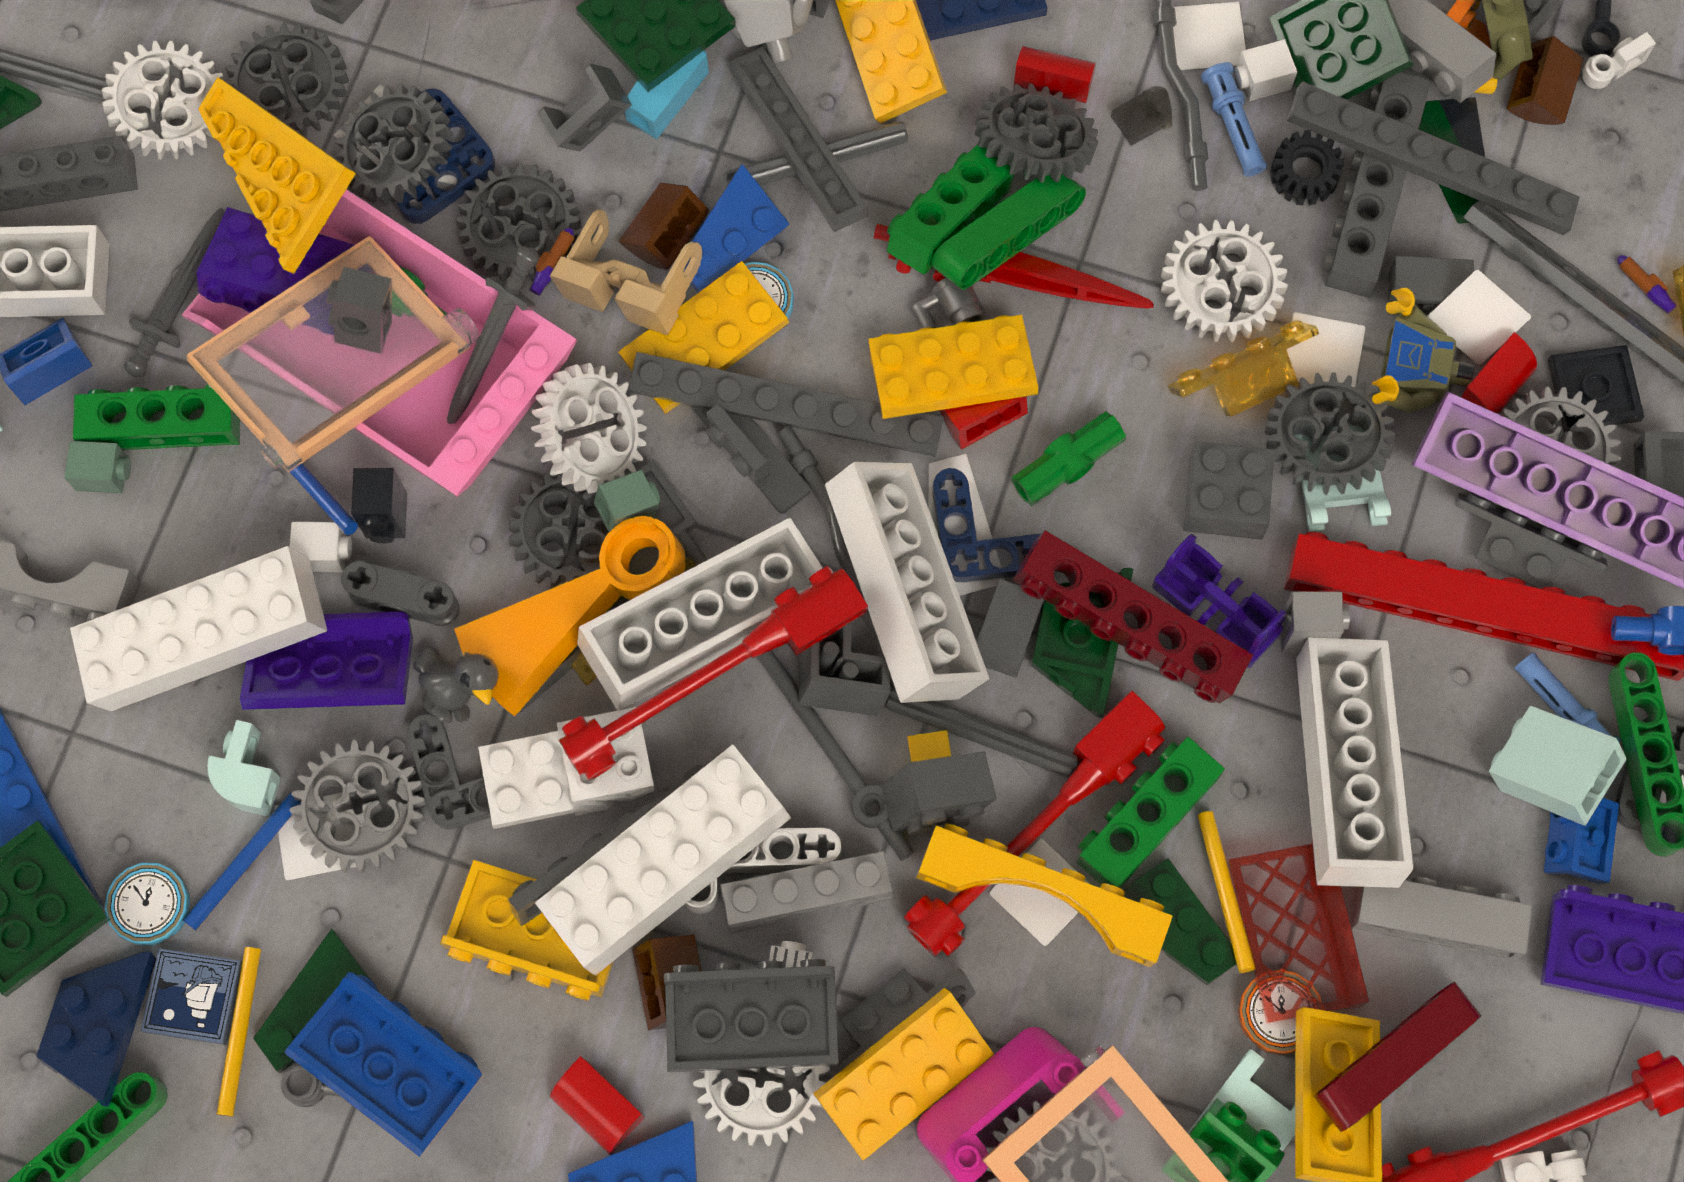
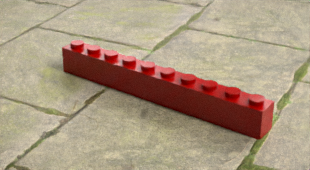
M1318 532L1299 533L1293 544L1284 590L1293 592H1342V602L1344 604L1611 666H1616L1628 654L1642 653L1654 662L1659 677L1676 681L1684 677V655L1662 654L1658 652V646H1650L1649 642L1612 640V618L1614 616L1650 617L1651 614L1645 613L1646 610L1642 607L1635 605L1617 607L1605 604L1606 601L1596 596H1583L1581 598L1566 595L1564 590L1557 587H1543L1541 589L1526 586L1525 581L1517 578L1506 577L1502 580L1487 577L1484 571L1466 568L1462 571L1448 568L1446 563L1439 560L1426 559L1423 562L1407 558L1405 553L1396 550L1378 552L1368 549L1367 545L1357 541L1339 543L1329 540L1328 536Z

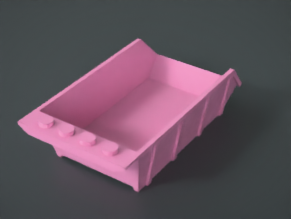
M346 190L319 234L354 245L371 236L398 266L407 269L422 281L426 287L424 292L428 294V298L454 317L450 327L470 347V349L353 429L458 497L472 485L537 400L535 398L536 395L544 391L542 384L553 379L552 374L561 369L574 348L577 339L533 310L523 311L516 305L467 409L455 424H448L447 417L454 393L498 296V291L487 286L485 279ZM199 293L182 316L216 336L250 313L243 308L227 303L212 302ZM392 315V324L382 354L335 343L334 336H326L318 330L300 326L290 332L282 322H279L237 351L336 416L439 346L440 343L414 317L409 319L404 315L402 319H399Z

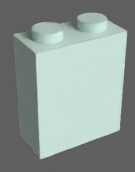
M1530 706L1523 718H1519L1514 724L1511 737L1504 748L1495 754L1489 773L1501 792L1586 826L1627 758L1617 738Z

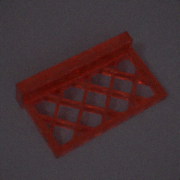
M1313 841L1307 845L1230 859L1228 863L1255 965L1254 974L1266 1024L1296 1018V1011L1300 1009L1298 1007L1303 999L1312 1004L1311 1006H1306L1307 1008L1330 1012L1360 1008L1367 1004L1369 998L1341 886L1317 885ZM1298 856L1303 857L1306 874L1299 884L1278 871L1285 859ZM1279 860L1274 868L1266 863ZM1256 865L1270 874L1259 892L1244 883L1240 867ZM1274 877L1295 890L1284 908L1263 895ZM1307 880L1309 882L1311 892L1303 888ZM1247 894H1249L1250 896H1252V897L1254 898V900H1253V902L1251 903L1250 906H1249ZM1298 894L1314 903L1316 914L1309 925L1288 912ZM1258 901L1279 914L1269 932L1253 923L1251 912ZM1283 918L1304 930V933L1293 949L1272 936ZM1317 920L1321 933L1313 928ZM1256 934L1264 938L1260 946ZM1309 934L1324 944L1326 954L1319 965L1298 953ZM1268 942L1289 955L1278 973L1265 966L1262 961L1261 953ZM1293 958L1314 971L1303 990L1282 977ZM1327 961L1331 974L1323 969ZM1266 974L1274 979L1270 987H1268ZM1319 975L1334 985L1337 1001L1321 1003L1308 994V991ZM1278 982L1299 995L1290 1010L1274 1012L1271 993Z

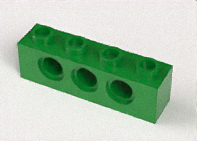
M978 144L968 153L963 152L957 158L951 170L938 175L932 188L925 194L919 193L913 200L910 208L903 215L899 213L893 218L887 230L890 237L886 252L925 275L932 268V258L942 243L994 208L1010 192L1014 174H1009L1011 166L1006 164L997 167L998 157L987 158L985 156L987 148L979 147Z
M209 384L201 389H189L185 386L173 385L167 387L166 390L159 391L133 387L127 389V392L111 393L103 389H93L88 391V394L74 395L73 440L117 443L122 450L240 445V418ZM204 409L203 414L199 418L189 420L193 411ZM165 411L164 416L160 420L150 421L154 413ZM123 412L126 413L122 421L114 424L111 423L115 415Z
M1187 737L1180 745L1173 741L1158 758L1163 764L1152 775L1147 770L1132 786L1131 789L1136 794L1126 804L1119 800L1104 818L1109 822L1099 834L1093 829L1078 845L1077 848L1082 853L1079 855L1076 863L1098 883L1121 888L1223 774L1225 768L1190 737ZM1169 775L1178 776L1184 782L1185 789L1181 792L1170 791L1164 784V778ZM1145 804L1154 807L1158 813V819L1153 822L1142 820L1137 813V807ZM1115 834L1125 835L1131 842V849L1125 852L1115 850L1110 844V837Z

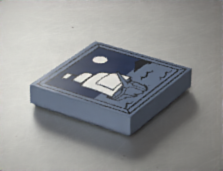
M159 949L141 1031L155 1035L226 1045L242 962L239 960Z

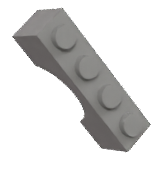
M0 540V597L11 599V604L17 607L34 610L35 606L38 605L49 608L51 614L62 618L72 619L73 614L87 617V621L133 604L140 581L128 569L91 561L82 572L67 581L45 583L33 579L28 567V557L15 543Z
M884 851L721 884L731 933L772 925L781 919L804 912L834 907L856 908L892 900L893 892Z

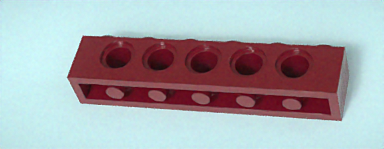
M1046 530L1034 541L1013 578V581L1021 585V590L1035 599L1043 598L1056 606V611L1062 616L1071 620L1078 619L1090 626V631L1097 637L1117 642L1125 647V652L1132 658L1139 661L1147 660L1160 668L1159 672L1164 677L1174 682H1184L1194 688V693L1199 698L1210 703L1217 702L1220 704L1233 695L1253 657V654ZM1054 572L1063 573L1068 578L1069 587L1059 585L1055 581ZM1089 592H1094L1102 598L1103 608H1098L1090 602ZM1124 613L1132 614L1136 618L1138 623L1137 629H1133L1125 623ZM1159 633L1165 634L1170 638L1172 650L1166 649L1160 644ZM1194 654L1204 658L1207 665L1206 671L1199 669L1195 665L1193 660Z

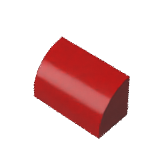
M1022 46L1016 63L1014 85L1018 84L1022 89L1028 90L1029 84H1033L1036 91L1039 92L1047 86L1049 94L1053 96L1061 91L1063 92L1062 98L1075 99L1078 102L1087 103L1096 63Z
M1513 332L1467 386L1461 398L1496 414H1500L1537 369V359L1532 349L1518 334Z
M1027 396L939 411L941 416L944 417V423L950 434L962 450L1028 414Z
M581 1056L564 1073L550 1093V1098L609 1155L619 1147L645 1118Z

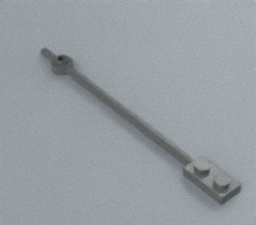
M652 460L636 470H642L648 482L653 481L658 489L660 503L654 519L656 518L664 522L682 544L685 556L693 567L707 561L708 559L689 534L691 530L697 527V521L655 462ZM771 650L758 656L759 661L853 792L852 813L856 821L867 828H878L900 861L911 856L914 850L900 831L892 832L882 787L867 785L815 710L810 706L798 705L799 688L774 652ZM869 802L877 803L880 806L879 812L873 815L868 814L865 811L866 804Z

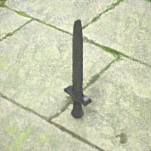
M219 208L204 225L149 322L145 324L136 317L129 319L132 329L145 334L140 342L141 345L138 346V350L124 363L125 370L131 376L143 377L146 374L148 360L159 341L175 348L180 347L179 337L168 334V331L197 278L196 272L225 213L223 208Z
M523 246L517 249L516 264L506 283L498 277L486 278V285L496 289L498 296L454 393L447 417L448 424H455L467 409L516 305L523 311L532 310L536 306L533 301L520 292L529 270L539 261L538 253L531 247Z

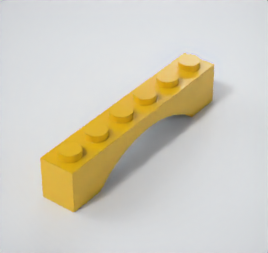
M945 824L944 828L936 825L916 876L917 879L954 893L975 886L991 884L1021 885L1043 891L1064 901L1084 916L1100 934L1111 953L1147 967L1157 963L1173 917L1163 912V905L1145 898H1141L1138 903L1125 898V891L1113 885L1102 883L1100 888L1084 882L1086 877L1079 872L1062 868L1060 873L1045 867L1047 862L1037 856L1023 853L1022 858L1007 853L1008 847L995 840L985 838L983 843L968 838L969 832L961 827Z

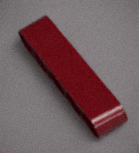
M1454 981L1432 996L1314 1095V1098L1339 1131L1343 1132L1367 1115L1473 1025L1482 1015Z

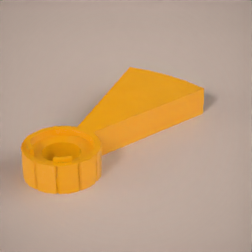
M638 516L624 520L607 534L601 545L599 554L600 569L455 628L454 631L463 655L465 652L486 655L495 662L498 667L499 678L496 686L493 688L492 697L515 717L576 648L579 626L605 614L621 595L632 600L684 573V561L686 558L683 546L664 522L656 518ZM645 547L658 548L659 559L649 572L640 575H634L629 572L631 558L638 550Z

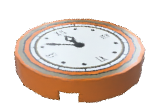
M1285 970L1265 972L1252 980L1240 997L1238 1016L1241 1029L1247 1038L1249 1037L1251 1042L1264 1052L1277 1055L1296 1053V1011L1302 1007L1323 1010L1320 995L1311 982L1297 973Z

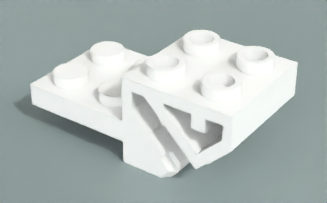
M636 707L584 717L586 722H589L595 718L600 727L603 728ZM572 720L558 722V731L478 747L493 828L496 829L575 813L578 816L611 808L614 800L632 801L653 792L654 784L642 724L611 742L616 752L613 758L617 764L590 781L587 780L584 774L581 776L578 774L558 741L565 736L561 728Z

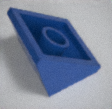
M64 318L0 354V372L3 380L24 405L93 366Z

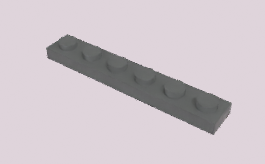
M762 46L729 61L734 77L832 230L836 232L868 217L867 205L764 47Z
M707 764L704 766L696 765L683 776L682 781L672 788L665 787L657 791L650 798L647 805L638 811L631 810L622 815L617 820L615 826L603 835L598 833L588 838L583 843L581 850L569 858L561 857L549 866L547 873L537 880H528L519 885L508 901L512 914L520 925H525L542 913L535 904L537 900Z

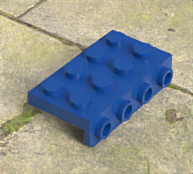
M352 972L346 974L340 985L284 1052L419 1157L482 1076L481 1071L477 1068V1063L469 1055L454 1051L444 1043V1039L439 1032L428 1026L423 1027L411 1018L409 1010L397 1001H389L377 991L376 985L370 979L363 975L357 976Z

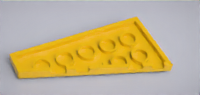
M217 77L198 110L213 139L221 144L225 152L223 157L227 165L233 167L237 174L235 180L254 216L262 221L267 231L265 236L269 244L277 249L280 255L278 260L282 268L294 274L356 173L235 87Z

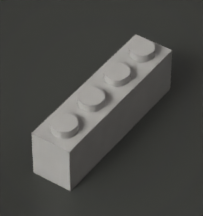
M1388 0L1414 63V66L1411 68L1417 73H1423L1432 80L1442 93L1451 95L1461 103L1493 77L1496 53L1428 0Z
M1421 877L1413 878L1412 882L1404 881L1399 888L1359 886L1357 888L1352 929L1511 960H1518L1526 955L1532 905L1520 903V897L1497 893L1493 898L1478 895L1479 890L1477 888L1456 885L1453 890L1437 887L1438 882L1435 880Z

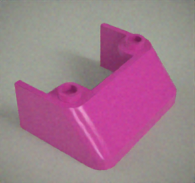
M1039 1027L1027 1028L920 1117L917 1125L918 1139L952 1182H975L987 1169L982 1159L988 1154L986 1147L976 1134L1040 1080L1055 1095L1087 1067L1045 1029ZM1102 1085L1089 1096L1111 1124L1124 1113Z

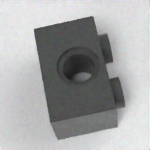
M344 266L339 281L333 280L331 282L327 297V304L332 305L328 324L334 326V342L382 354L392 324V278Z

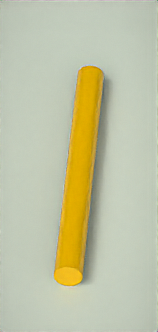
M1213 811L1202 812L1197 815L1237 967L1239 973L1250 972L1255 969L1214 814Z
M244 948L216 1115L230 1117L234 1115L261 949Z

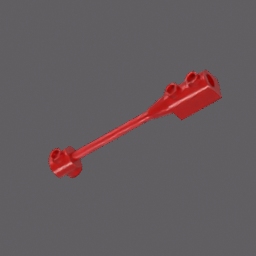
M826 566L809 577V581L813 586L803 592L798 593L795 587L782 592L774 599L778 607L771 610V614L742 640L741 644L605 727L601 728L595 718L586 722L583 716L568 722L561 728L565 736L558 741L580 776L584 774L587 780L590 781L617 764L613 758L616 752L611 745L612 741L748 658L758 657L786 643L790 645L797 656L864 615L868 605L849 575L842 568L833 572L830 566Z
M1131 691L1075 746L1073 754L1078 757V762L1081 764L1062 785L1059 794L1007 845V853L1019 857L1070 806H1074L1104 785H1109L1114 779L1122 785L1137 770V767L1132 762L1142 752L1150 757L1165 742V739L1160 735L1165 730L1163 721L1136 693ZM990 885L975 886L962 890L947 905L939 898L932 900L928 895H925L904 916V919L909 923L907 926L908 931L934 957L941 951L947 957L950 956L965 940L960 934L965 925L958 916Z
M1658 1050L1636 1060L1640 1068L1632 1071L1633 1085L1489 1146L1481 1145L1450 1152L1440 1151L1433 1154L1430 1146L1407 1155L1409 1165L1397 1170L1394 1169L1391 1162L1382 1165V1182H1464L1480 1172L1486 1171L1496 1161L1640 1101L1649 1110L1653 1111L1656 1109L1659 1117H1662L1684 1107V1066L1676 1056L1670 1055L1664 1058L1661 1051Z

